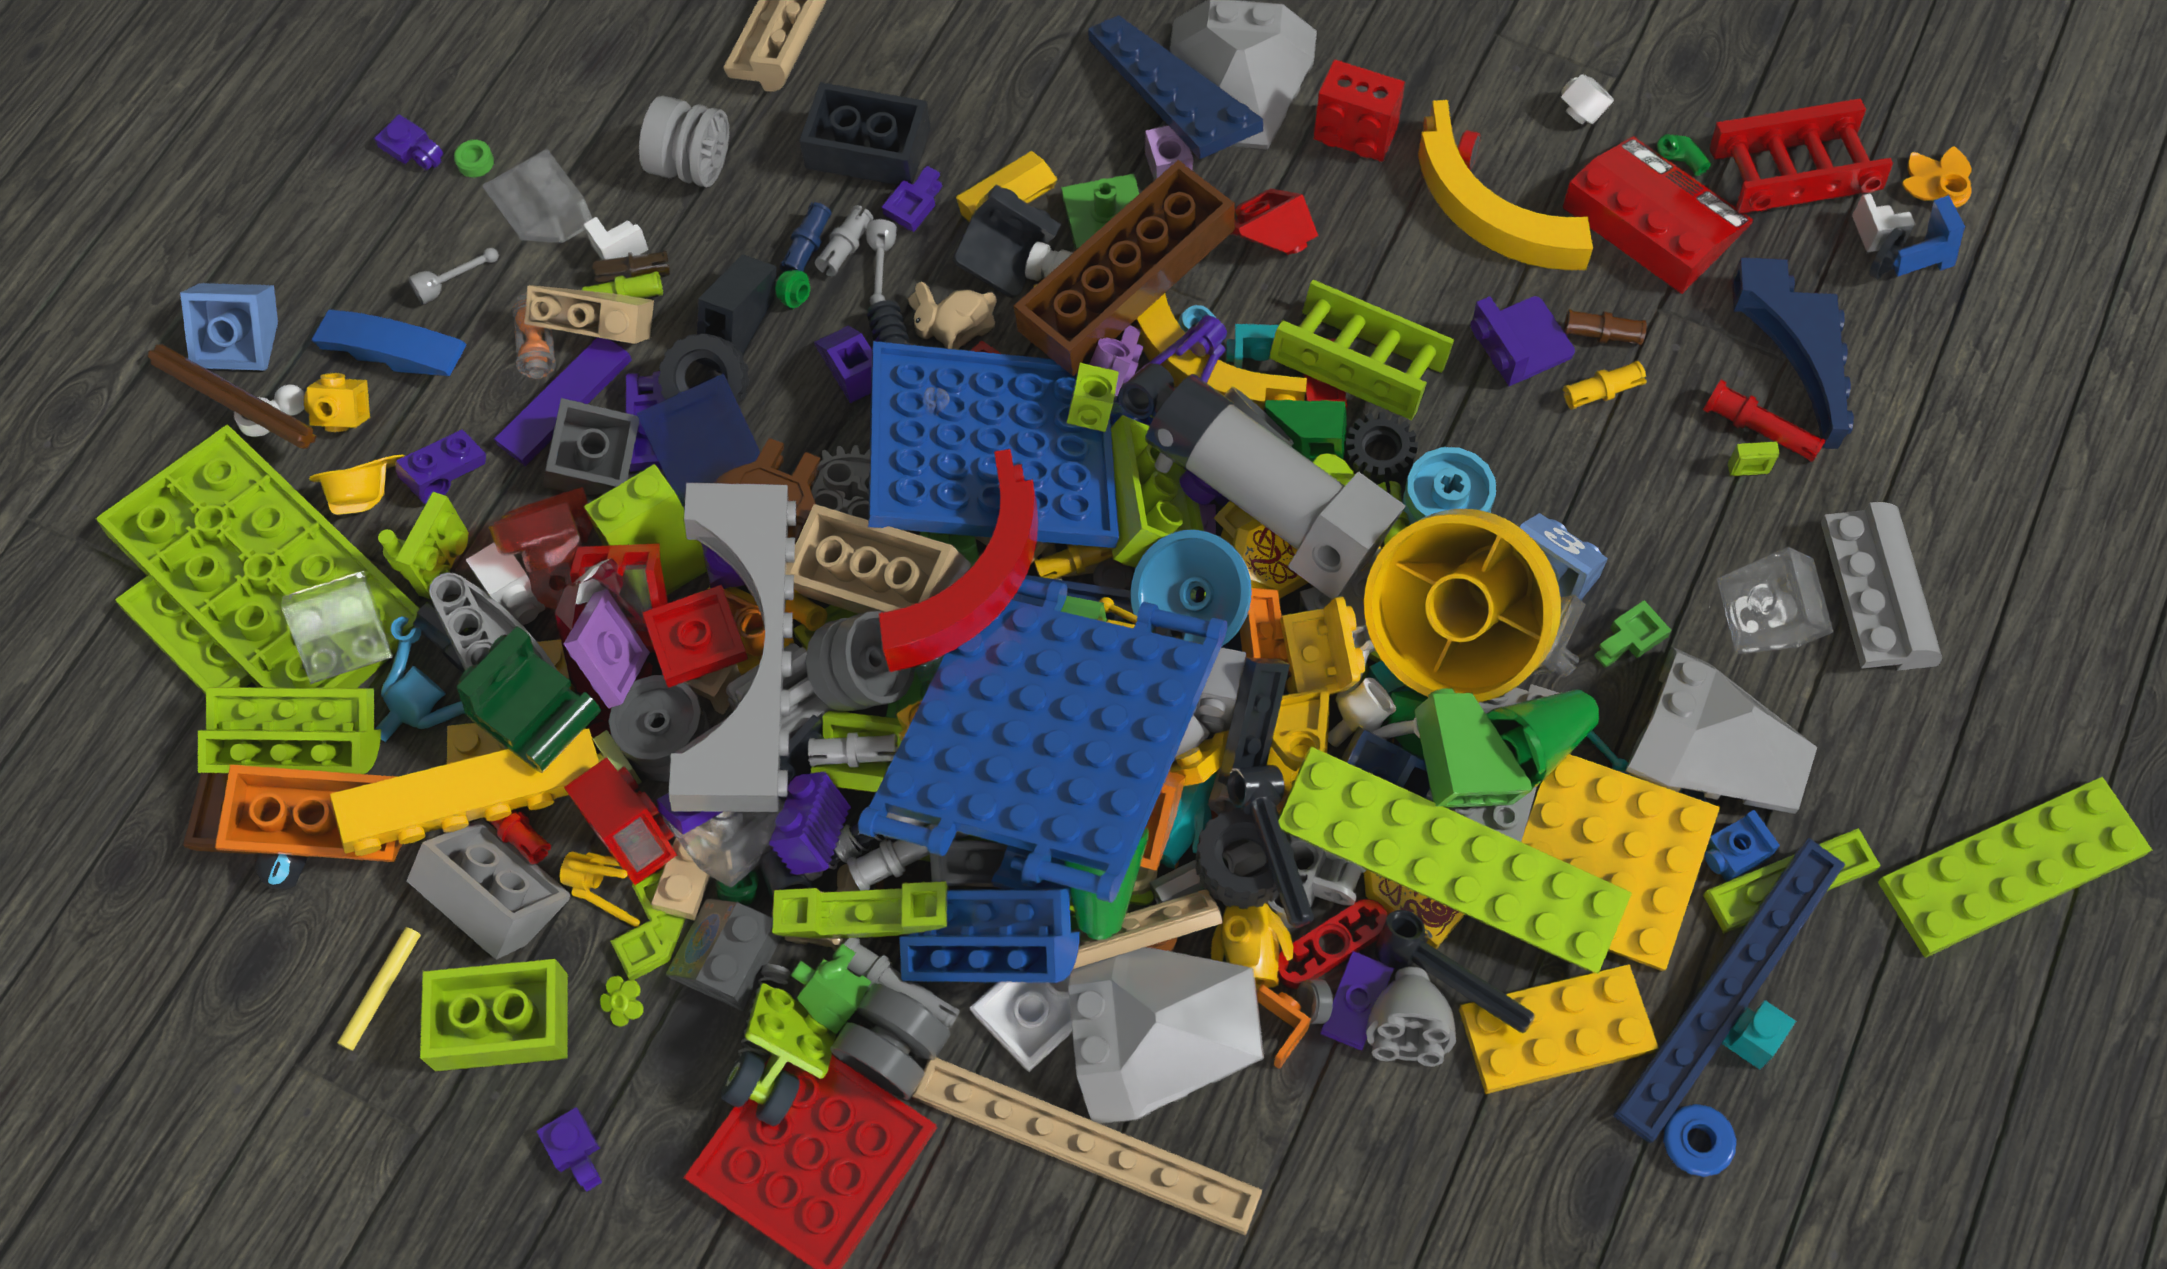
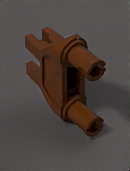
M768 438L756 461L722 474L713 483L788 485V501H796V526H788V538H795L796 544L811 509L816 504L811 490L819 476L817 467L820 463V457L805 452L791 476L779 471L783 462V456L780 454L784 449V443Z

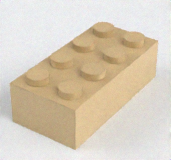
M814 504L795 544V563H787L786 575H794V589L802 596L861 614L874 611H893L933 597L960 579L970 569L971 563L950 544L889 526L884 528L868 527V520Z

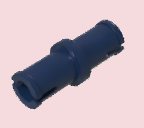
M818 202L810 203L800 227L794 229L791 235L792 243L784 260L780 263L779 267L783 272L793 270L803 272L812 252L818 250L821 244L819 237L832 215L831 210L825 205Z

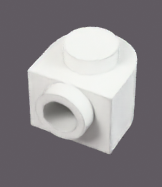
M1583 74L1570 80L1561 92V98L1570 105L1566 111L1582 125L1586 120L1593 124L1614 101L1593 78Z

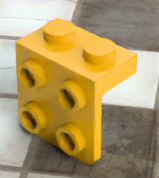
M1343 596L1333 598L1323 609L1283 615L1280 618L1295 693L1327 687L1329 694L1347 691L1360 681V673L1365 672V662L1362 650L1354 646L1352 631L1356 630L1354 610L1352 606H1346Z

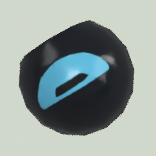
M256 853L254 864L262 883L271 889L287 890L296 886L308 856Z

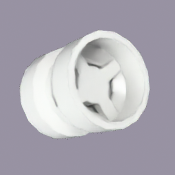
M1036 242L1027 260L1025 276L1035 281L1045 278L1065 261L1072 252L1063 249L1059 252L1052 251L1048 244Z

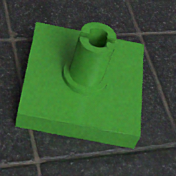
M1134 174L1061 187L1062 199L1075 251L1139 195Z

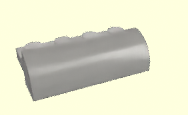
M1870 502L1865 510L1825 514L1821 520V525L1861 669L1896 665V669L1899 671L1938 666L1942 661V654L1898 507L1885 502Z

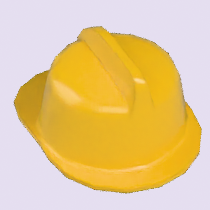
M405 455L385 457L349 469L315 474L310 476L309 480L321 483L329 508L333 514L342 515L364 512L372 509L382 499L385 491L386 469L395 466L396 460Z

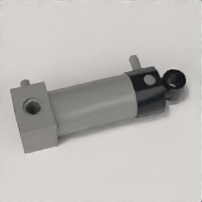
M1149 363L1144 365L1120 388L1119 400L1126 412L1139 419L1153 418L1146 433L1145 441L1161 452L1155 462L1156 469L1167 473L1173 462L1184 470L1188 469L1298 551L1288 565V568L1331 599L1339 597L1367 565L1406 507V505L1360 472H1357L1347 485L1344 486L1235 407L1231 400L1195 374L1189 375L1175 389L1174 379L1170 372L1159 364Z

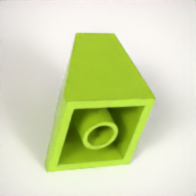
M655 464L584 506L603 546L660 543V561L667 595L707 571L701 542L698 540H687L684 522L685 510L675 491ZM646 568L625 569L624 579L645 609L652 604L645 572Z

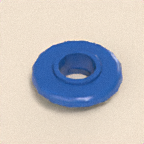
M1694 1104L1681 1107L1671 1115L1665 1125L1663 1141L1667 1154L1677 1167L1689 1174L1702 1177L1718 1174L1729 1166L1735 1155L1736 1137L1732 1125L1722 1113L1710 1106ZM1701 1129L1706 1132L1711 1140L1710 1151L1700 1153L1693 1150L1687 1140L1689 1130Z

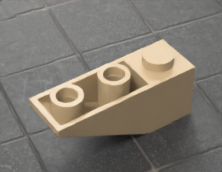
M528 285L524 324L636 344L650 338L654 300L613 293Z

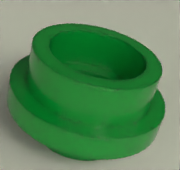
M800 270L786 271L779 277L776 284V296L779 300H782L785 306L797 308L809 297L810 284L805 272Z

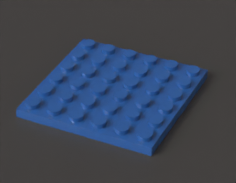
M873 341L868 527L884 528L889 526L899 530L992 538L998 521L1001 499L994 451L1011 449L1013 465L1022 464L1024 481L1033 479L1038 511L1037 542L1116 548L1119 531L1110 417L1106 432L1067 423L1077 373L1072 376L1053 359Z

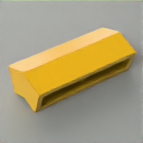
M1030 151L958 195L956 199L961 214L970 221L978 202L996 184L1013 191L1019 199L1029 204L1053 189L1057 178L1046 162L1033 151Z

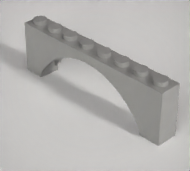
M686 483L684 522L687 540H698L712 549L744 581L754 597L762 616L765 640L757 674L747 694L734 712L721 726L684 753H671L669 780L672 811L778 812L779 797H787L788 770H780V756H789V730H781L782 716H790V690L782 689L783 677H791L792 653L791 651H784V638H792L793 613H785V600L794 599V575H786L787 563H795V538H788V526H796V501H788V485Z

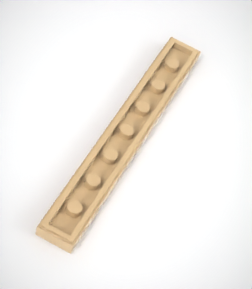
M941 1059L928 1060L924 1069L925 1076L914 1091V1100L1246 1236L1262 1194L1261 1189Z

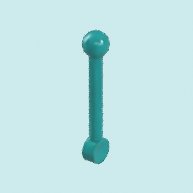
M1592 730L1587 737L1612 763V769L1626 772L1628 762L1625 759L1618 758Z

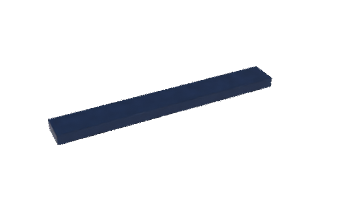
M1810 838L1803 842L1613 1113L1616 1119L1648 1143H1652L1843 869L1845 866L1844 862Z

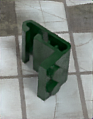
M518 626L508 635L503 634L498 637L492 644L489 654L478 665L470 666L460 677L459 685L457 686L466 715L539 773H543L601 712L598 704L586 692L578 696L569 689L571 686L569 679L534 653L530 635Z

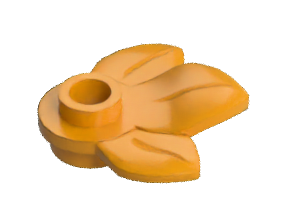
M1956 147L1950 148L1943 155L1940 162L1912 152L1908 161V171L1911 177L1905 179L1902 185L1909 194L1918 199L1936 200L1949 195L1954 206L1960 207L1971 196V183L1968 177L1972 168L1967 158Z

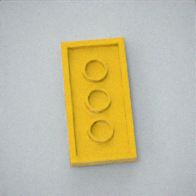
M1630 964L1600 971L1599 974H1587L1506 994L1535 1015L1534 1021L1525 1033L1518 1032L1474 1002L1463 1004L1459 1008L1485 1094L1652 1054L1659 1049Z

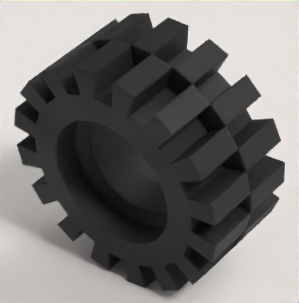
M1379 412L1378 419H1374L1373 414L1370 413L1365 415L1364 422L1359 418L1355 421L1354 428L1350 427L1345 443L1344 461L1354 474L1360 472L1375 484L1376 482H1385L1386 489H1389V481L1401 484L1402 477L1407 479L1415 462L1418 442H1415V431L1408 432L1410 424L1407 421H1404L1401 425L1398 424L1399 416L1393 414L1391 420L1385 419L1386 412ZM1381 441L1394 447L1396 454L1389 460H1376L1367 455L1365 447L1371 442Z

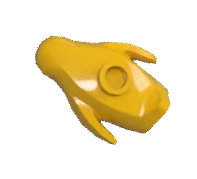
M1268 902L1264 903V906H1251L1248 909H1239L1238 906L1233 905L1231 907L1226 906L1222 916V923L1216 927L1212 939L1211 960L1223 962L1225 953L1227 963L1254 969L1256 990L1261 985L1267 988L1274 987L1279 982L1277 977L1279 944L1287 961L1293 957L1291 935L1280 917L1270 908Z

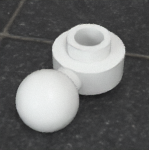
M295 385L280 387L272 401L258 397L288 415H297L304 410L305 393ZM234 413V419L243 434L256 437L270 432L239 413Z

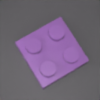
M607 589L593 593L563 643L571 658L576 661L590 681L594 691L599 694L608 708L622 705L650 653Z

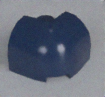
M1358 726L1341 760L1433 801L1425 759Z

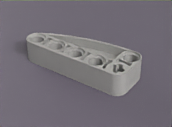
M444 573L434 578L430 584V596L437 616L465 671L474 664L478 665L489 654V650L495 640L503 634L508 635L516 626L530 635L534 653L557 670L545 651L525 627L482 589L455 573ZM448 595H460L453 602H443L444 598ZM465 628H477L476 632L472 635H459Z

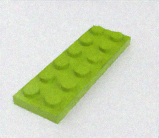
M2102 776L1883 876L1878 881V884L1924 958L2144 857L2152 849Z

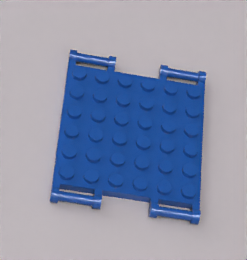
M1024 579L1016 594L1045 600L1043 607L1011 600L990 625L971 640L945 654L869 808H865L861 813L858 830L860 834L871 837L881 834L927 847L929 853L944 856L947 853L957 831L1029 850L1032 853L1029 854L1024 866L1023 874L1025 879L1037 883L1044 879L1095 893L1097 899L1112 903L1118 894L1224 642L1227 632V621L1212 618L1210 621L1159 610L1158 605L1143 602L1139 608L1134 628H1129L1061 612L1067 597L1066 584L1056 581L1046 584ZM1154 626L1205 637V641L1202 645L1155 634L1152 631ZM889 812L933 824L936 827L931 830L887 818L886 816ZM1054 857L1106 872L1100 876L1050 861Z

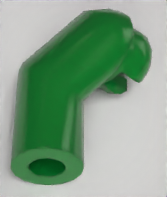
M1665 134L1658 140L1657 148L1661 156L1665 159L1685 162L1696 176L1702 175L1710 168V161L1690 137Z

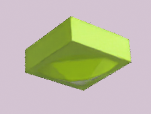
M1777 442L1737 444L1728 461L1730 475L1769 474L1780 454Z

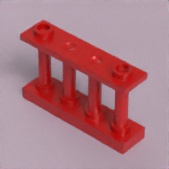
M1861 98L1716 122L1710 145L1711 154L1714 159L1734 157L1744 180L1736 206L1738 214L1883 190L1893 161L1891 158L1869 160L1857 135L1866 111ZM1842 139L1853 164L1834 167L1822 141ZM1806 145L1817 170L1797 173L1786 147ZM1770 151L1781 176L1761 179L1750 157V153Z

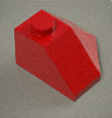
M1271 188L1243 202L1235 209L1237 216L1235 219V230L1230 233L1269 249L1285 252L1286 254H1294L1304 250L1308 246L1307 242L1318 236L1303 194Z

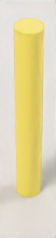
M405 927L337 1043L351 1051L354 1050L421 934Z

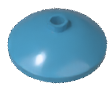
M1200 530L1174 532L1154 543L1139 561L1131 584L1133 614L1138 615L1141 604L1147 602L1158 605L1159 610L1207 621H1210L1212 618L1226 620L1227 632L1222 644L1223 646L1237 634L1247 617L1252 594L1250 575L1241 555L1223 538ZM1200 588H1203L1206 593L1205 599L1202 602H1198L1196 599V592ZM1185 633L1184 640L1203 644L1205 637Z

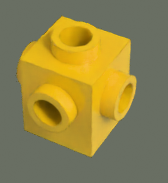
M341 373L321 375L319 380L307 387L304 394V408L309 413L310 425L325 426V430L329 432H341L348 430L349 427L356 428L369 419L367 380L345 379V375Z

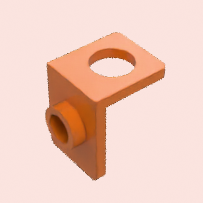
M1261 985L1257 990L1258 1003L1295 1028L1275 1057L1274 1066L1280 1069L1308 1031L1311 1018L1300 1011L1302 1009L1301 1005L1288 994L1280 992L1277 995L1266 986Z

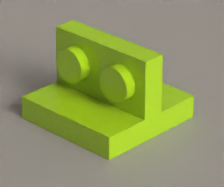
M830 710L823 715L824 739L847 738L848 733H857L858 737L896 734L897 743L895 744H898V748L902 742L898 733L903 731L897 718ZM892 761L860 763L859 767L852 768L849 767L848 763L816 765L811 767V773L824 771L836 787L877 792Z

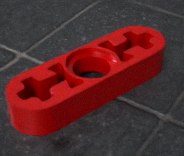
M1372 899L1359 900L1354 905L1346 908L1293 943L1292 957L1295 962H1300L1308 957L1310 951L1306 947L1308 945L1311 946L1314 958L1304 965V975L1300 976L1296 971L1291 973L1286 971L1289 961H1287L1283 951H1281L1278 958L1277 972L1280 982L1289 988L1298 989L1304 980L1318 979L1349 959L1353 951L1358 953L1378 940L1387 919L1385 908L1379 902ZM1363 912L1367 917L1374 914L1377 917L1374 923L1375 929L1371 930L1368 925L1362 926L1355 931L1354 938L1357 942H1353L1349 930L1359 923L1360 913ZM1327 933L1337 934L1344 942V949L1338 954H1328L1321 949L1319 944L1320 938ZM1316 959L1322 964L1318 966L1316 963Z

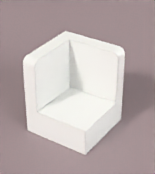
M1871 194L1861 196L1852 215L1867 253L1879 251L1886 238L1897 227L1906 231L1905 244L1915 225L1910 212L1894 214L1889 205L1876 207Z
M597 217L583 224L590 243L601 260L627 257L628 252H632L633 256L640 255L648 250L643 232L637 224L632 225L631 222L626 221L608 232Z

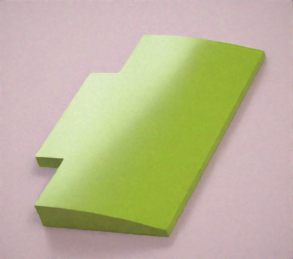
M228 424L96 518L105 534L147 575L116 598V602L205 695L206 688L246 687L251 682L256 687L358 688L397 652L399 640L394 638L391 632L393 621L398 617L409 619L402 629L403 636H407L415 628L413 622L416 619L419 608Z

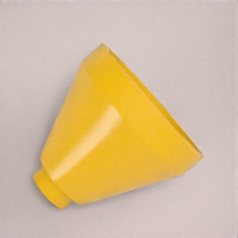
M1451 509L1433 513L1414 522L1392 537L1377 555L1367 578L1364 594V614L1368 633L1375 650L1387 668L1404 684L1429 697L1431 692L1439 689H1453L1455 693H1472L1479 703L1500 697L1511 691L1529 677L1544 661L1553 646L1558 632L1561 599L1557 579L1549 560L1538 544L1525 531L1507 519L1489 512L1474 509Z

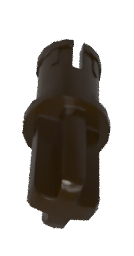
M667 251L633 256L632 252H628L627 257L594 261L593 274L597 283L613 282L615 277L623 275L627 279L650 274L655 271L659 275H670L669 264L653 266V263L668 261Z

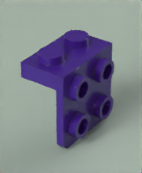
M1490 296L1476 302L1471 320V329L1508 386H1512L1573 358L1574 346L1540 297H1530L1503 310L1498 309Z

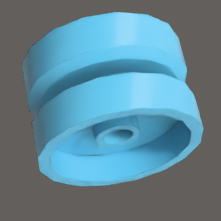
M1441 447L1426 452L1414 462L1406 481L1402 503L1406 505L1404 512L1408 514L1409 525L1428 515L1444 510L1474 509L1491 513L1496 497V479L1489 465L1475 453L1454 447Z

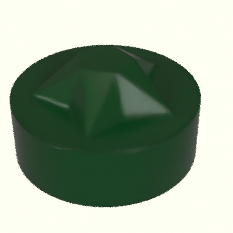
M736 865L720 872L716 879L719 900L738 902L745 906L753 903L760 893L759 876L756 871L747 866Z

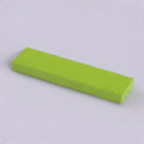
M1859 828L1819 844L1845 863V866L1828 890L1872 873L1880 867ZM1794 855L1716 886L1704 893L1703 896L1723 933L1746 925Z

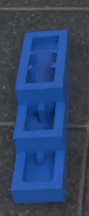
M338 310L327 311L311 340L320 349L348 351L359 361L383 362L394 372L439 376L451 375L466 347V344L460 339L392 319Z

